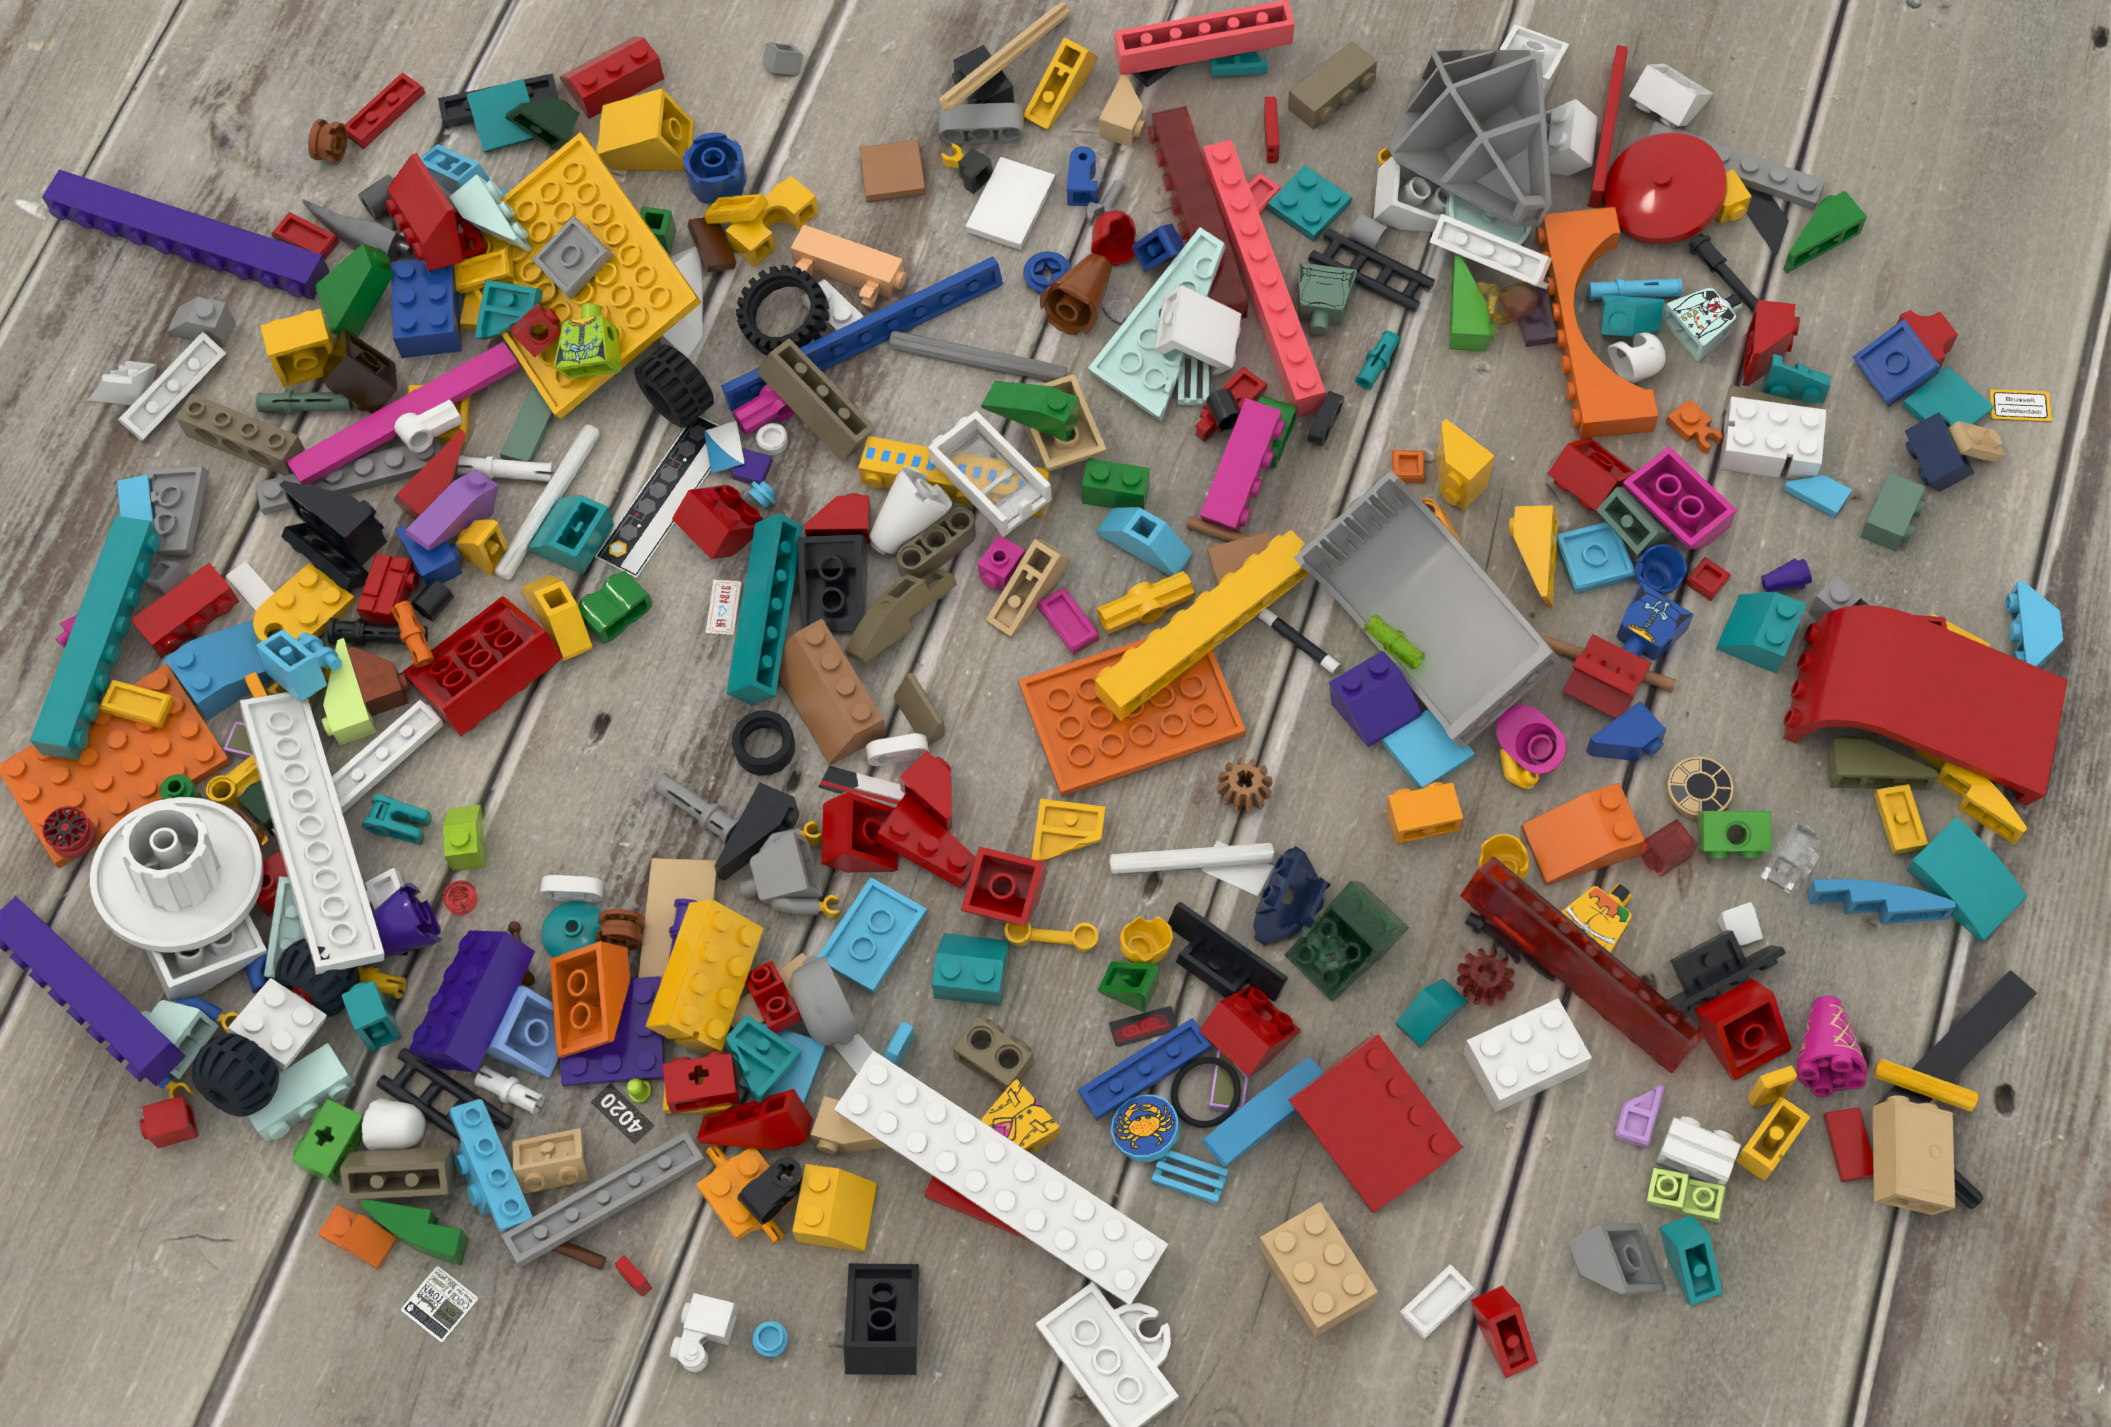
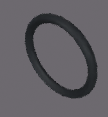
M1200 1057L1188 1062L1175 1076L1171 1089L1172 1105L1176 1113L1184 1122L1197 1128H1210L1223 1123L1237 1109L1241 1097V1084L1237 1072L1226 1061L1216 1057ZM1202 1064H1215L1225 1069L1231 1076L1234 1085L1233 1100L1229 1108L1221 1116L1213 1120L1199 1121L1193 1119L1181 1108L1178 1099L1179 1085L1185 1074L1192 1068Z

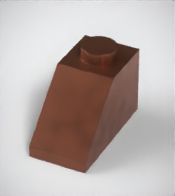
M356 647L347 649L364 703L372 716L409 703L406 691L411 690L404 672L398 673L393 662Z

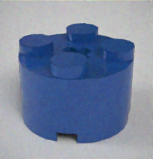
M707 133L694 139V144L689 149L686 148L684 152L683 163L689 187L693 194L697 196V199L702 203H714L719 197L741 196L747 182V171L739 143L736 140L732 141L727 138V135L722 133Z

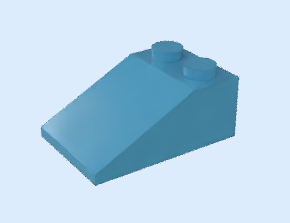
M253 620L191 640L164 658L208 720L251 692L245 681V676L256 672L262 683L271 679L267 675L256 645L260 642L254 631Z

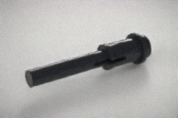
M1702 233L1694 237L1688 245L1691 248L1690 253L1692 255L1696 254L1709 268L1711 273L1717 272L1753 313L1758 299L1724 263L1727 259L1710 242L1711 238L1704 236Z

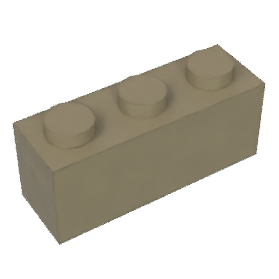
M1351 41L1289 91L1288 109L1312 129L1321 123L1328 122L1335 111L1342 106L1350 104L1355 95L1361 90L1372 86L1376 80L1377 61Z
M453 1146L355 1151L348 1154L340 1167L344 1200L448 1195L457 1179Z

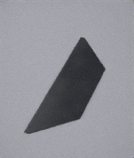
M1745 186L1752 196L1746 213L1773 254L1776 255L1778 254L1788 219L1772 195Z

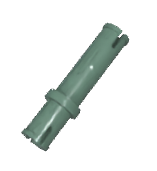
M285 390L284 393H257L256 396L258 412L285 411L286 414H294L295 411H351L353 408L350 399L341 393L338 395L333 392L294 393L293 390ZM310 401H332V402H310Z

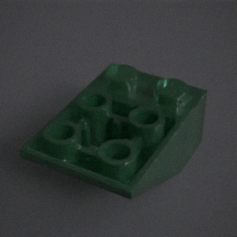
M1350 881L1319 915L1315 923L1285 953V956L1331 1001H1334L1383 957L1409 927L1365 884L1359 881Z

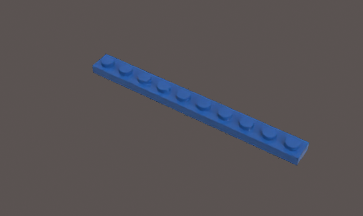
M992 256L799 349L823 371L890 339L892 331L905 332L1003 285L999 263ZM760 367L721 385L731 412L758 397L761 389L767 384L756 373Z

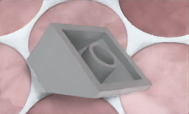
M1640 1223L1601 1224L1568 1241L1572 1251L1573 1262L1579 1269L1580 1275L1620 1295L1657 1293L1666 1290Z

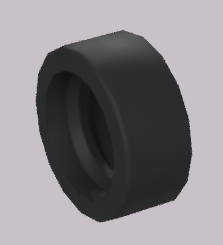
M762 710L745 715L736 724L732 733V747L739 765L747 772L758 776L772 775L782 771L791 762L795 753V739L793 731L785 718L778 713ZM760 728L775 729L782 736L781 749L767 758L752 757L745 749L746 737Z

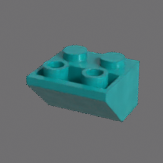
M582 495L559 498L528 546V551L583 575L614 526L608 506Z

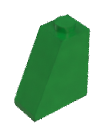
M363 243L315 285L331 333L340 336L344 329H347L357 337L361 333L394 276L389 264L390 259L382 249Z

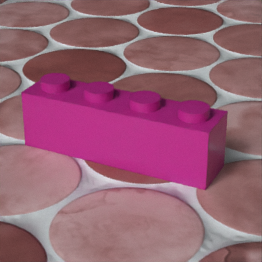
M1245 398L1201 510L1200 517L1202 520L1239 532L1241 526L1246 527L1252 511L1248 506L1252 497H1258L1263 484V480L1259 479L1263 468H1269L1274 456V451L1271 450L1275 438H1281L1286 422L1282 421L1283 415L1281 410Z

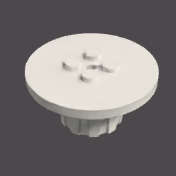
M168 798L136 809L121 819L106 834L97 848L91 865V895L102 920L114 934L124 941L139 948L156 952L188 951L219 940L246 918L261 891L264 862L261 849L252 829L234 811L219 803L202 798Z

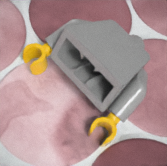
M807 822L801 831L799 828L776 832L769 836L760 848L759 853L750 859L753 877L740 883L741 893L746 900L759 897L761 902L771 906L775 911L789 914L818 915L820 911L828 919H836L840 916V910L833 911L827 908L829 904H839L840 899L836 895L827 896L823 902L818 899L823 895L810 846L820 845L822 834H809L818 831V824L816 822Z

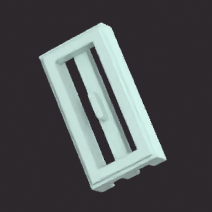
M1186 354L1178 376V405L1204 406L1209 396V364L1203 362V398H1196L1197 358ZM1185 359H1191L1190 398H1184Z

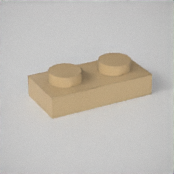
M1957 421L1949 427V431L1960 454L1991 462H1997L2005 456L2000 446L2002 440L1993 429Z

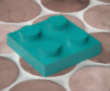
M1305 165L1267 203V210L1314 242L1351 204L1352 196Z

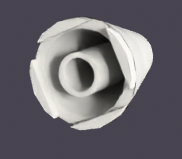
M904 466L898 472L869 534L872 540L871 546L880 554H895L905 544L944 516L952 506L951 499L937 483L932 487L925 481L928 476L912 467Z

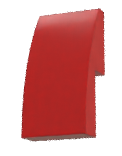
M772 960L749 971L745 984L771 1031L777 1034L803 1020Z

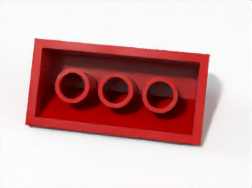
M417 153L411 154L388 187L390 200H386L388 214L390 218H395L398 231L404 233L405 241L408 247L412 246L416 260L422 261L428 271L463 262L454 209Z

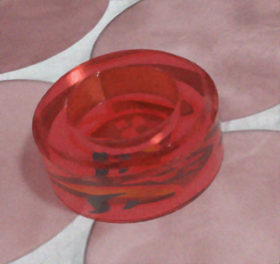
M464 880L450 883L445 888L442 896L448 911L455 915L470 913L478 902V895L474 887Z

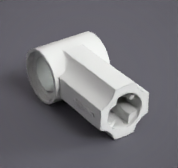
M448 400L420 415L415 413L403 414L396 421L394 428L397 435L412 452L420 453L432 445L435 437L460 425L462 420L455 405Z

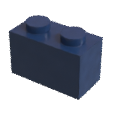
M1939 412L1905 430L1909 442L1905 444L1913 459L1918 458L1921 468L1918 469V473L1925 485L1931 484L1938 491H1942L1974 474L1966 455L1960 454L1949 431L1950 421Z

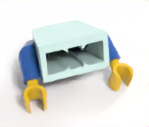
M189 997L176 1000L175 1002L162 1000L155 1006L152 1012H141L144 1017L186 1055L158 1084L160 1088L164 1089L166 1087L170 1091V1098L177 1097L178 1092L182 1089H186V1091L194 1096V1091L191 1087L184 1083H176L173 1078L180 1079L196 1058L201 1047L208 1042L219 1026L215 1021L222 1024L224 1032L227 1034L229 1023L237 1018L238 1013L231 1012L225 1015L221 1013V1008L200 997Z

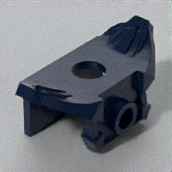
M1297 846L1288 849L1275 862L1273 873L1261 894L1260 902L1255 911L1256 916L1253 922L1255 930L1254 939L1263 945L1294 935L1303 926L1308 928L1315 923L1314 916L1321 910L1324 904V898H1322L1324 892L1331 886L1323 878H1318L1306 852ZM1290 887L1293 892V900L1290 904H1284L1282 899L1287 888Z

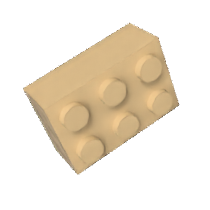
M1321 1202L1260 1237V1251L1315 1338L1376 1301L1377 1289Z

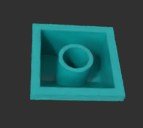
M1778 592L1739 594L1716 650L1777 674L1807 604Z
M944 933L936 953L931 984L934 998L1001 1006L1010 942L1007 940Z

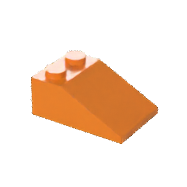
M1620 783L1585 793L1521 826L1545 885L1638 857L1645 842Z
M600 941L549 959L557 1057L564 1058L613 1042L630 984L628 948Z

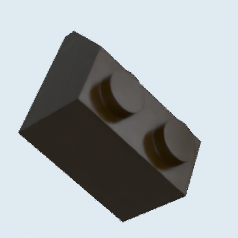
M344 329L323 367V382L333 393L338 395L341 393L350 399L351 403L360 411L366 410L373 414L380 410L397 391L395 362L347 329Z

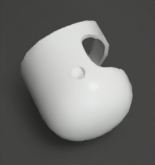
M1647 332L1634 336L1633 348L1620 341L1609 345L1607 349L1610 361L1617 375L1632 384L1659 373L1666 361L1665 349L1661 341L1655 335ZM1617 348L1625 352L1627 356L1619 358Z

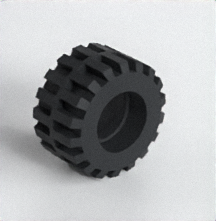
M667 344L660 346L634 369L637 383L649 402L663 417L681 428L689 426L714 404L711 388L701 372L684 354Z

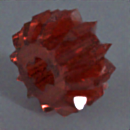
M1481 947L1477 951V957L1468 953L1464 959L1466 963L1458 965L1457 971L1461 975L1457 977L1456 983L1458 986L1465 987L1462 992L1463 997H1469L1472 994L1475 996L1473 1001L1475 1005H1478L1481 999H1485L1486 1004L1490 1007L1494 1004V998L1504 1001L1507 996L1506 991H1512L1514 983L1510 979L1514 977L1515 971L1513 968L1506 967L1509 962L1508 957H1502L1499 960L1496 958L1498 953L1496 949H1493L1490 955H1486ZM1483 973L1490 975L1488 981L1481 979Z

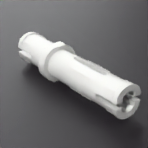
M460 455L458 459V465L473 466L458 467V475L461 476L476 469L491 480L494 478H511L549 482L554 473L539 472L554 471V463L504 460L496 459L495 456L479 458Z

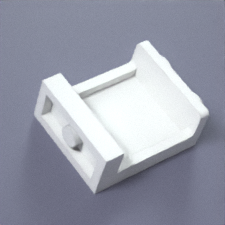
M1181 285L1164 295L1155 350L1164 354L1173 349L1180 350L1210 364V374L1217 376L1231 369L1235 363L1236 343L1241 332V313Z

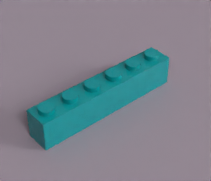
M780 513L755 523L726 692L727 695L751 706L776 696L798 560V537L802 536L803 525Z

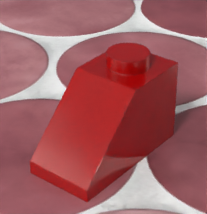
M850 493L846 496H836L805 523L806 537L866 535V544H870L871 505L869 495Z
M927 751L900 776V788L904 794L908 792L949 831L952 828L951 768L944 759L939 756L935 758Z
M1503 1286L1471 1300L1479 1328L1506 1378L1538 1363L1521 1307Z

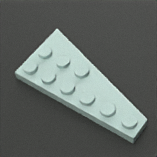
M1201 227L1088 367L1089 373L1161 422L1186 357V353L1177 349H1173L1165 354L1155 350L1164 295L1183 285L1208 297L1225 251L1224 242Z

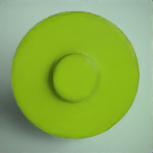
M631 1079L626 1086L629 1098L635 1103L645 1102L649 1099L652 1092L651 1085L646 1080Z

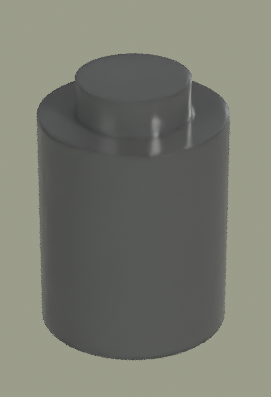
M386 175L358 194L361 203L374 219L387 212L386 200H390L388 187L394 179L390 175Z

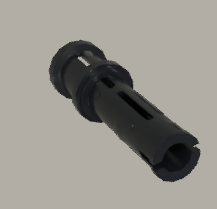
M331 617L328 622L327 638L330 646H335L337 640L344 638L346 643H354L357 647H363L367 643L406 645V643L401 641L400 636L383 635V633L401 634L398 625L368 624V621L363 618H358L357 621H340L337 617ZM424 626L426 631L424 636L428 643V627ZM342 631H352V633H342Z

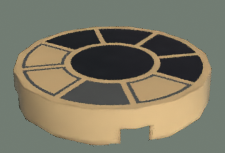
M1703 756L1688 757L1677 763L1670 772L1666 784V793L1670 804L1674 805L1681 815L1693 820H1697V811L1726 810L1731 803L1734 792L1732 777L1726 768L1714 759Z

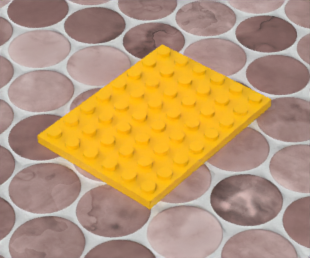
M581 132L500 199L505 201L514 211L515 216L512 218L515 223H520L529 236L526 240L532 248L531 251L528 252L481 231L488 244L486 253L504 248L512 251L514 279L502 283L543 290L540 305L545 310L550 307L561 319V322L558 323L561 329L566 320L581 318L583 304L594 303L601 307L600 316L605 317L617 328L621 369L702 303L591 143ZM574 215L613 256L570 299L538 267L532 258ZM472 240L469 242L471 246L470 251H473L475 249V242H473ZM484 288L473 290L480 303ZM536 323L532 326L531 331L533 333H542L547 326L543 323ZM512 330L502 334L553 414L559 419H562L616 374L568 379L554 369L560 336L534 358L513 336Z

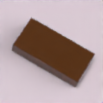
M705 218L689 219L687 226L706 272L735 269L737 262L721 224H707Z

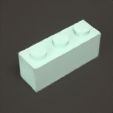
M327 1043L279 1074L278 1088L270 1103L248 1117L266 1142L272 1139L276 1140L285 1136L290 1131V1127L301 1120L311 1119L314 1112L324 1105L326 1099L338 1101L344 1098L356 1084L336 1052Z

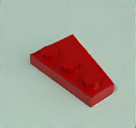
M908 792L903 796L875 838L877 843L962 889L970 877L976 859Z

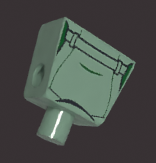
M1299 263L1297 278L1298 316L1300 321L1310 322L1309 332L1311 334L1324 336L1328 332V325H1342L1355 289L1357 270Z

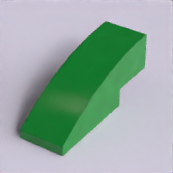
M363 1199V1208L399 1241L428 1256L462 1265L469 1239L462 1229L437 1225L438 1218L429 1209Z

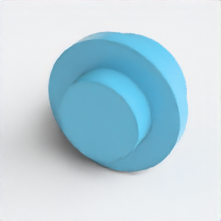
M755 481L751 483L753 487L748 493L765 509L771 504L775 505L777 503L773 498L776 492L764 481L759 485Z
M767 1321L760 1324L753 1333L752 1341L754 1348L764 1357L771 1358L780 1355L788 1345L786 1329L775 1321Z

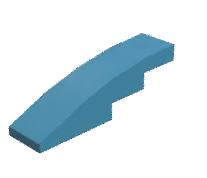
M1813 879L1807 890L1809 904L1843 902L1845 914L1878 912L1881 924L1947 920L1956 908L1955 901L1920 889L1878 881Z
M1308 1057L1232 1114L1206 1136L1202 1143L1224 1167H1227L1272 1136L1277 1127L1298 1114L1288 1100L1322 1074L1323 1071Z

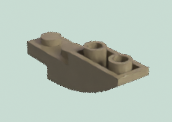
M937 568L932 569L921 578L909 574L904 575L879 597L860 621L845 649L847 656L866 663L876 659L879 653L890 645L900 642L904 635L913 630L909 618L922 613L926 606L935 600L945 597L947 592L957 585L954 575Z

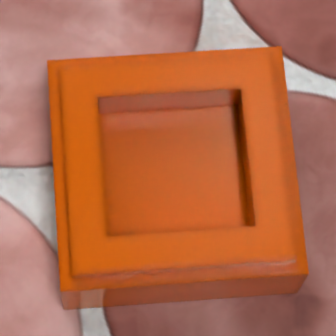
M1392 450V471L1404 483H1424V451Z

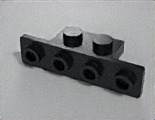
M1178 902L1175 905L1168 924L1174 932L1190 942L1179 953L1176 960L1177 964L1225 998L1239 992L1247 983L1264 992L1272 1001H1276L1280 997L1288 980L1285 974L1184 903Z
M1726 930L1670 960L1684 991L1658 1004L1656 1007L1660 1013L1669 1014L1673 1017L1685 1014L1691 1010L1690 1005L1700 999L1701 1001L1713 999L1720 994L1719 989L1728 984L1730 986L1738 985L1749 979L1748 974L1756 969L1765 970L1778 963L1777 958L1783 956L1786 952L1783 947L1769 945L1745 958L1734 932Z

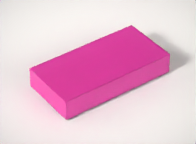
M1064 587L1037 603L1039 611L1072 655L1099 640V633Z

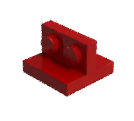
M1592 634L1582 654H1578L1572 665L1574 670L1562 692L1616 719L1629 709L1652 663Z

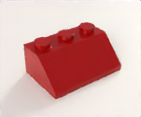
M636 36L559 76L588 119L600 114L603 105L627 99L664 79L659 56L644 37Z

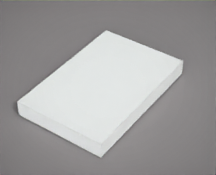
M1000 157L965 226L966 232L1022 250L1056 181L1055 174Z

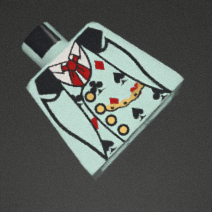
M1706 288L1669 302L1662 321L1694 359L1699 362L1733 333L1737 321L1735 313L1742 309V302L1736 294H1731L1722 299L1714 289Z

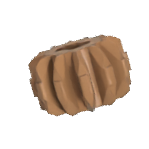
M1240 756L1237 766L1228 762L1225 765L1226 772L1218 774L1220 784L1217 785L1218 795H1223L1222 803L1224 806L1233 803V811L1235 813L1240 810V807H1245V811L1250 814L1252 812V805L1262 809L1264 807L1263 799L1271 798L1272 791L1269 787L1273 783L1272 777L1266 776V765L1256 768L1257 761L1255 758L1249 764H1244V760Z

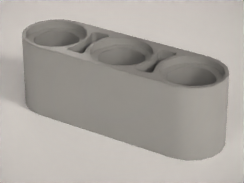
M1016 103L959 104L950 111H944L941 107L938 112V138L945 144L1014 143L1020 141L1024 136V110Z

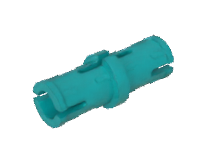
M1385 330L1374 350H1370L1366 355V363L1355 378V382L1361 388L1371 390L1382 370L1388 368L1390 364L1389 358L1401 340L1396 333Z

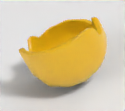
M1497 834L1483 842L1478 867L1483 879L1489 885L1499 889L1515 887L1527 876L1530 864L1529 855L1519 838L1510 834Z
M1138 916L1131 923L1123 927L1118 941L1123 956L1133 963L1156 964L1166 957L1174 937L1171 926L1163 918L1156 916L1153 920H1145Z

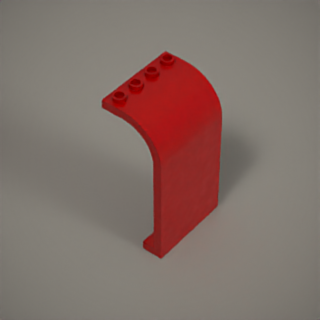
M1868 605L1843 607L1827 613L1814 624L1811 623L1807 627L1803 637L1804 641H1806L1805 649L1797 662V669H1799L1798 678L1790 691V697L1793 698L1791 708L1787 711L1783 721L1784 726H1786L1783 739L1796 743L1809 733L1825 727L1843 726L1865 729L1889 737L2016 790V801L2028 806L2046 795L2068 680L1920 617L1892 608Z

